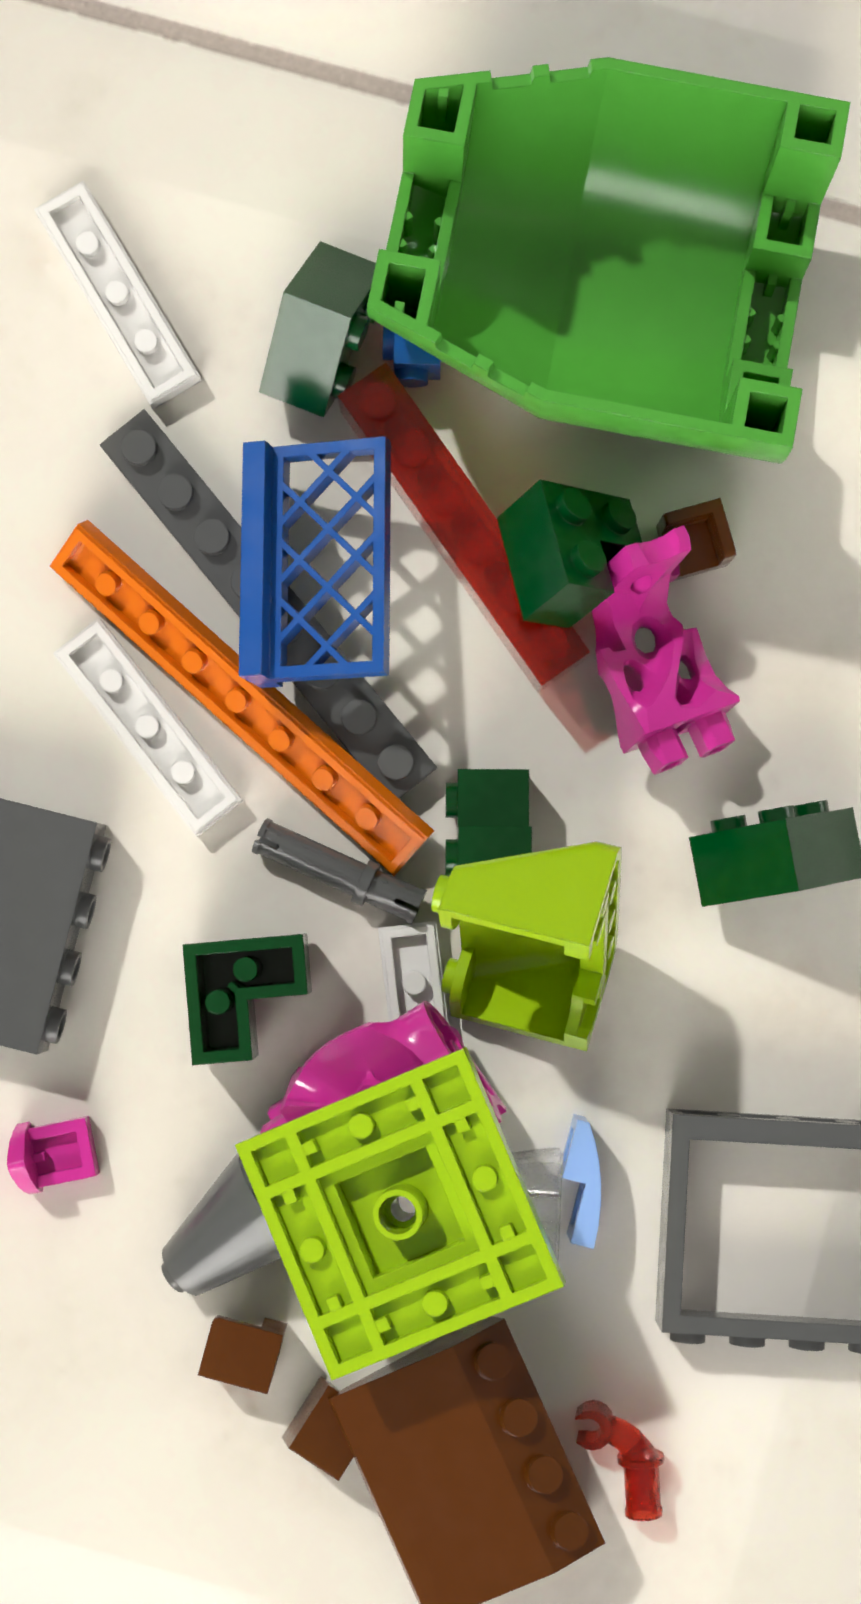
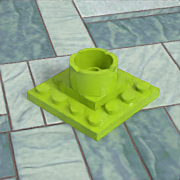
M467 1047L385 1080L235 1145L331 1380L365 1368L565 1286L566 1280ZM400 1196L411 1201L415 1207L414 1213H407L401 1209L398 1201Z

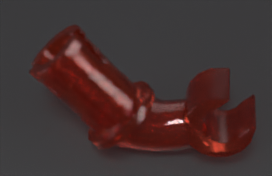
M597 1400L585 1401L577 1407L575 1420L592 1419L599 1424L600 1428L595 1431L578 1430L576 1443L584 1449L592 1451L602 1449L609 1444L619 1451L617 1462L624 1470L625 1517L634 1521H652L662 1517L659 1466L665 1461L664 1453L655 1449L637 1427L625 1419L614 1416L611 1409L605 1403Z

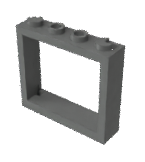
M666 1108L655 1321L661 1332L670 1333V1340L685 1344L705 1343L706 1335L728 1336L730 1344L749 1348L764 1347L765 1339L789 1340V1347L803 1351H822L825 1349V1342L848 1344L849 1351L861 1354V1320L681 1310L690 1139L861 1149V1120Z

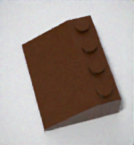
M490 1316L443 1335L328 1397L419 1604H481L555 1574L605 1544L604 1538L504 1318Z

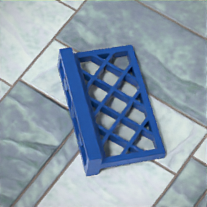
M386 436L272 447L265 440L243 442L239 677L260 688L283 687V682L389 676L391 441ZM374 455V474L356 492L339 474L355 457ZM324 459H334L329 466L323 461ZM314 461L324 471L300 497L290 488V463ZM335 481L352 498L327 523L310 506ZM374 494V503L372 507L369 503H367V500ZM289 496L295 501L290 509ZM363 507L373 516V533L355 550L338 532ZM306 512L323 530L299 554L289 545V529ZM334 538L351 557L329 581H326L310 563ZM372 552L373 566L366 560ZM290 555L294 559V561L288 567V559ZM362 565L373 576V591L355 609L338 592V589ZM305 570L322 588L298 612L288 602V587ZM333 597L351 615L326 640L309 621ZM373 610V623L371 624L366 617ZM288 613L294 618L289 624ZM361 624L372 634V661L349 662L337 648ZM304 628L321 645V648L305 665L287 666V645ZM330 656H333L339 662L324 664Z

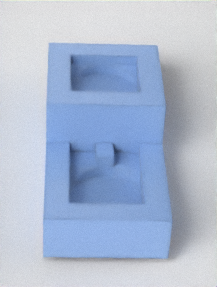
M573 1114L559 1168L562 1178L580 1183L567 1236L572 1244L594 1249L601 1209L600 1164L590 1123L586 1117Z

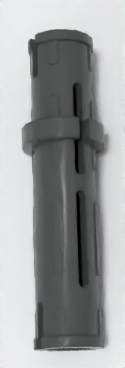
M268 818L264 821L257 836H260V839L255 840L252 847V852L257 855L261 854L352 895L351 902L362 906L367 902L407 920L406 922L410 924L415 920L421 907L420 904L423 902L427 892L424 888H418L381 871V864L370 860L365 864L278 825Z

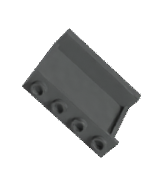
M0 798V1046L37 1055L48 1051L50 1043L58 1044L62 1036L67 1010L59 1007L65 985L72 987L79 972L82 953L74 951L80 928L88 929L92 921L97 897L90 894L89 891L94 872H103L111 848V838L104 837L107 826L105 824Z

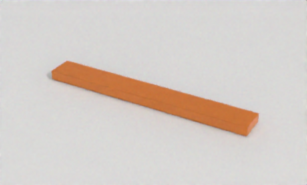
M89 520L77 524L50 564V567L387 871L395 876L432 835L434 830L275 687L260 688L239 677V655Z

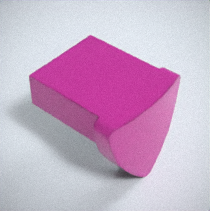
M89 1116L35 1127L31 1126L30 1121L16 1125L9 1141L7 1168L12 1179L23 1192L27 1194L43 1192V1187L94 1177L100 1173Z

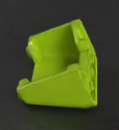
M595 841L456 865L451 871L450 876L441 874L433 892L431 910L432 912L439 913L441 927L454 930L459 924L462 948L458 960L453 958L448 960L442 979L441 991L450 994V1015L587 1052L617 945L622 847Z

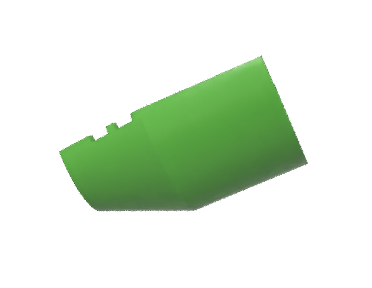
M610 57L590 59L588 67L549 71L548 64L533 65L530 74L491 78V71L489 70L415 79L403 132V172L386 250L379 249L367 303L368 317L539 419L781 464L786 460L793 448L803 390L802 388L790 386L793 369L788 368L802 279L812 259L821 203L842 157L851 102Z

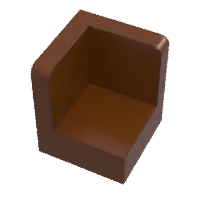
M721 498L667 512L662 515L656 525L659 537L683 525L690 537L692 550L679 563L680 575L674 581L726 567L736 556V549Z
M216 1316L211 1324L198 1376L268 1394L288 1323L265 1317L260 1327L228 1317Z
M321 1376L283 1434L282 1439L288 1449L339 1481L352 1461L353 1454L328 1400V1397L338 1393L339 1390Z

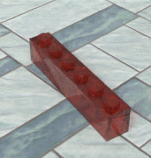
M385 362L338 395L340 412L359 439L386 436L391 441V485L537 693L583 663L590 654V651L573 626L571 628H564L523 620L496 517L389 365Z

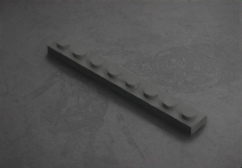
M143 409L99 445L240 618L241 526L148 412ZM289 586L288 602L300 612L305 605ZM288 613L289 624L294 618ZM315 617L309 621L326 640L331 637ZM304 628L287 645V666L305 665L321 648V645ZM338 647L337 650H338L349 662H351V661L348 659V657L344 654V652ZM330 656L324 664L339 662L333 656ZM364 677L292 682L353 758L399 799L437 769V766Z

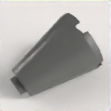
M238 1153L162 1249V1259L164 1262L161 1265L162 1273L169 1285L178 1292H187L198 1296L281 1259Z

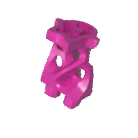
M684 525L674 528L667 534L654 540L626 545L607 563L615 592L591 611L596 633L595 653L598 674L605 682L612 698L620 748L624 754L639 749L654 775L670 770L689 758L679 737L680 734L689 732L699 756L703 758L721 752L731 745L735 738L726 713L740 702L739 695L728 689L715 675L706 656L697 627L684 629L682 623L673 617L667 604L669 583L680 575L679 563L692 550L690 537ZM647 628L653 633L655 647L652 652L644 653L637 648L635 634L638 629ZM680 661L687 667L691 679L681 678L678 673Z
M423 1001L393 1021L368 1022L343 1033L324 1044L307 1059L303 1066L295 1070L291 1075L285 1096L269 1107L267 1114L270 1121L262 1126L260 1133L464 1048L462 1036L427 1001ZM473 1061L497 1120L501 1123V1115L506 1112V1107Z

